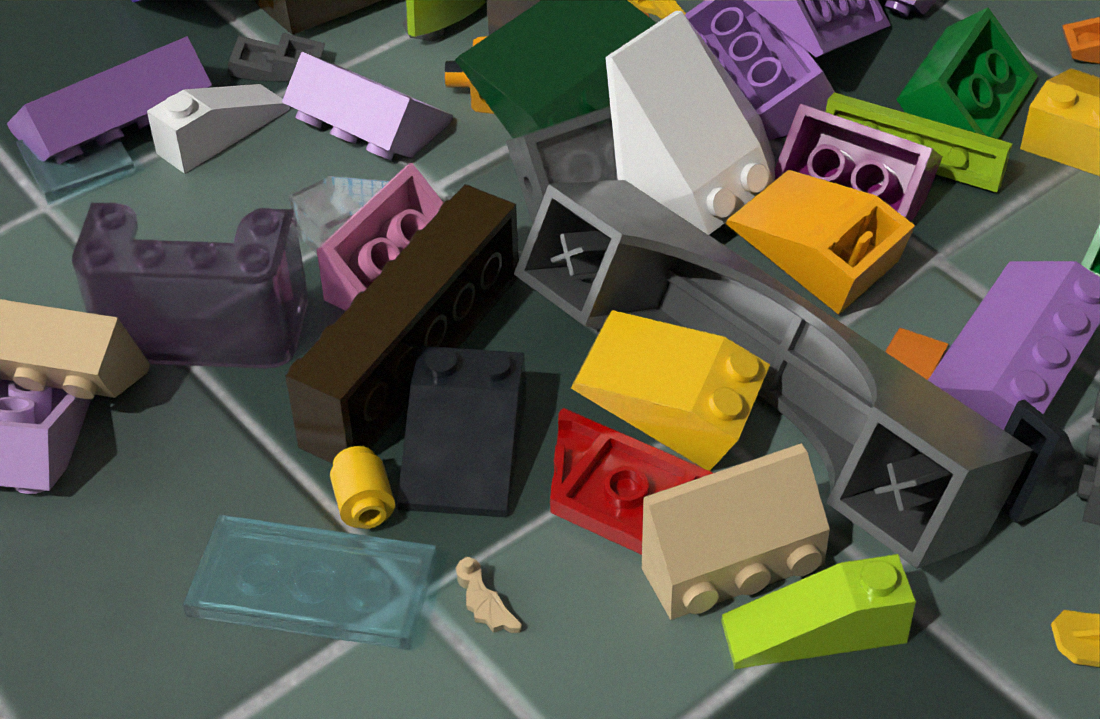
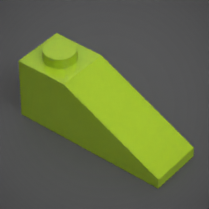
M895 554L838 563L722 614L721 622L734 668L741 669L905 644L908 640L916 601L899 555Z

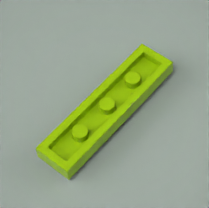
M835 92L828 98L825 111L827 113L933 148L943 156L936 175L996 193L1002 186L1013 143Z

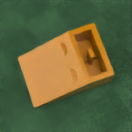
M787 170L727 219L726 225L838 315L899 261L915 228L913 223L876 195L792 170Z

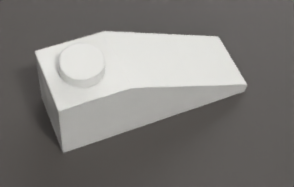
M254 84L184 89L147 110L156 154L185 174L290 110V107L282 103L283 99L263 85Z

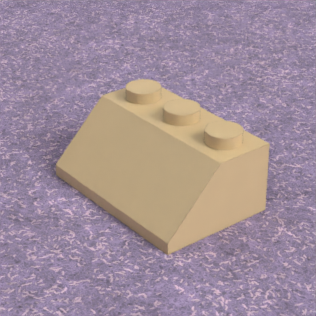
M0 299V379L14 381L17 385L33 391H43L46 386L63 389L66 393L82 399H93L94 395L115 398L146 375L149 370L150 363L118 317Z
M802 443L644 497L642 570L670 620L689 613H703L719 602L742 594H755L769 584L791 576H805L825 564L830 528L809 456Z

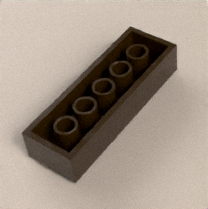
M464 184L450 200H446L441 205L438 213L423 229L415 232L410 243L394 260H390L385 264L381 274L365 291L355 296L351 306L334 324H330L324 329L320 339L302 358H298L293 362L285 377L298 448L333 464L334 458L344 449L353 446H364L371 449L409 405L411 381L419 346L459 348L518 279L514 275L519 262L517 208L515 203Z

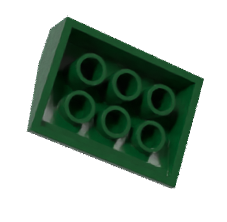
M541 0L459 55L455 61L511 137L516 138L610 106L606 57L655 25L656 22L627 0ZM607 119L596 122V129L607 122Z

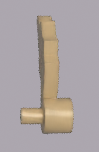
M470 557L460 560L456 566L457 581L461 587L467 589L466 606L467 610L474 613L475 622L486 624L493 633L502 629L510 633H520L522 624L505 608L497 592L486 589L482 582L481 565L479 562Z

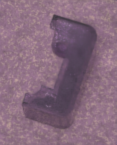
M91 202L72 254V266L86 313L118 317L150 364L268 369L282 366L293 358L297 349L308 302V292L294 210L259 208L242 218L239 223L234 243L135 239L138 230V220L132 208L112 202Z

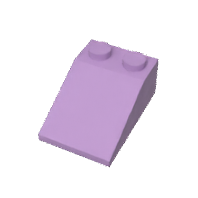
M0 379V486L15 487L16 491L25 494H36L45 490L50 491L68 467L92 399L78 398L66 393L63 389L46 386L43 391H33L17 385L14 381Z

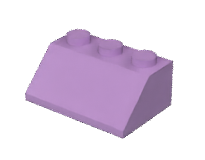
M301 52L282 103L298 110L295 118L318 128H321L323 121L333 125L330 134L356 144L358 137L369 142L366 147L367 151L388 160H392L394 153L412 158L446 128L453 115L304 52Z

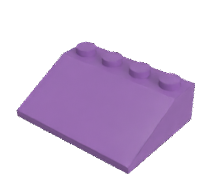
M705 0L685 14L761 117L768 140L788 135L799 104L826 111L828 98L835 91L823 71L805 48L743 0Z
M743 0L815 57H819L891 26L878 0Z

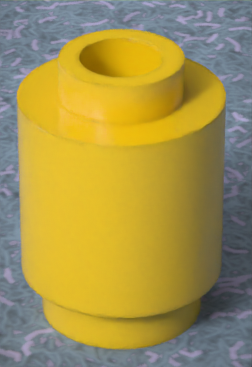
M364 446L349 447L337 454L333 460L330 479L342 521L348 526L370 529L380 525L391 516L395 508L394 497L383 461L371 449Z

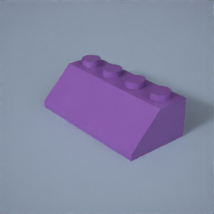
M188 36L27 103L11 118L7 125L11 133L40 164L55 159L58 165H62L83 155L81 147L96 141L99 147H103L122 138L124 134L121 129L134 123L137 124L139 130L150 126L147 110L165 101L168 97L184 89L209 88L212 84Z
M1010 261L928 378V381L1002 430H1004L1018 401L1025 399L1044 414L1100 324V277L1077 261Z

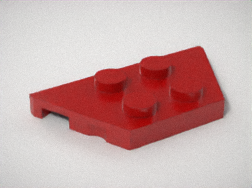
M562 408L558 416L557 445H555L550 512L642 555L644 497L713 474V472Z

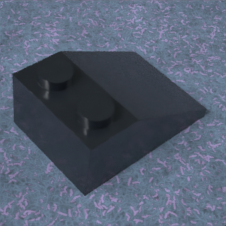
M419 346L410 387L397 501L398 510L507 518L526 401L525 353Z

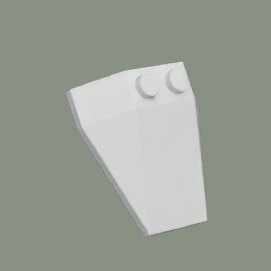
M682 11L673 12L606 57L618 180L628 181L708 235L726 223L727 219L775 181V158L761 117Z

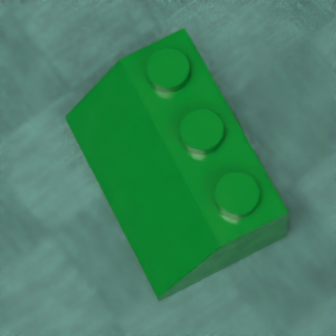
M987 7L945 29L896 100L903 108L904 113L999 139L1038 76L992 11Z

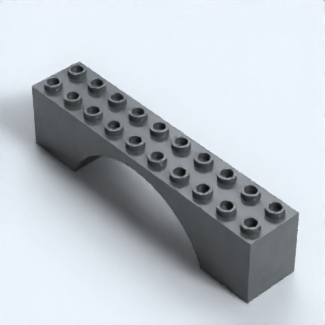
M611 180L548 184L514 272L515 276L586 327L601 329L610 312L614 310L724 336L769 363L770 366L758 396L788 418L806 436L822 458L830 480V494L826 503L916 569L984 542L1033 451L1031 448L628 181Z

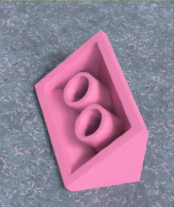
M413 163L404 167L316 249L324 301L346 311L351 306L355 296L365 291L381 274L385 264L390 260H394L410 243L415 232L423 229L438 213L444 202Z

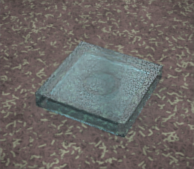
M119 138L102 146H99L95 139L80 146L84 154L59 165L55 158L44 162L23 139L16 141L19 153L47 205L136 175L134 163Z

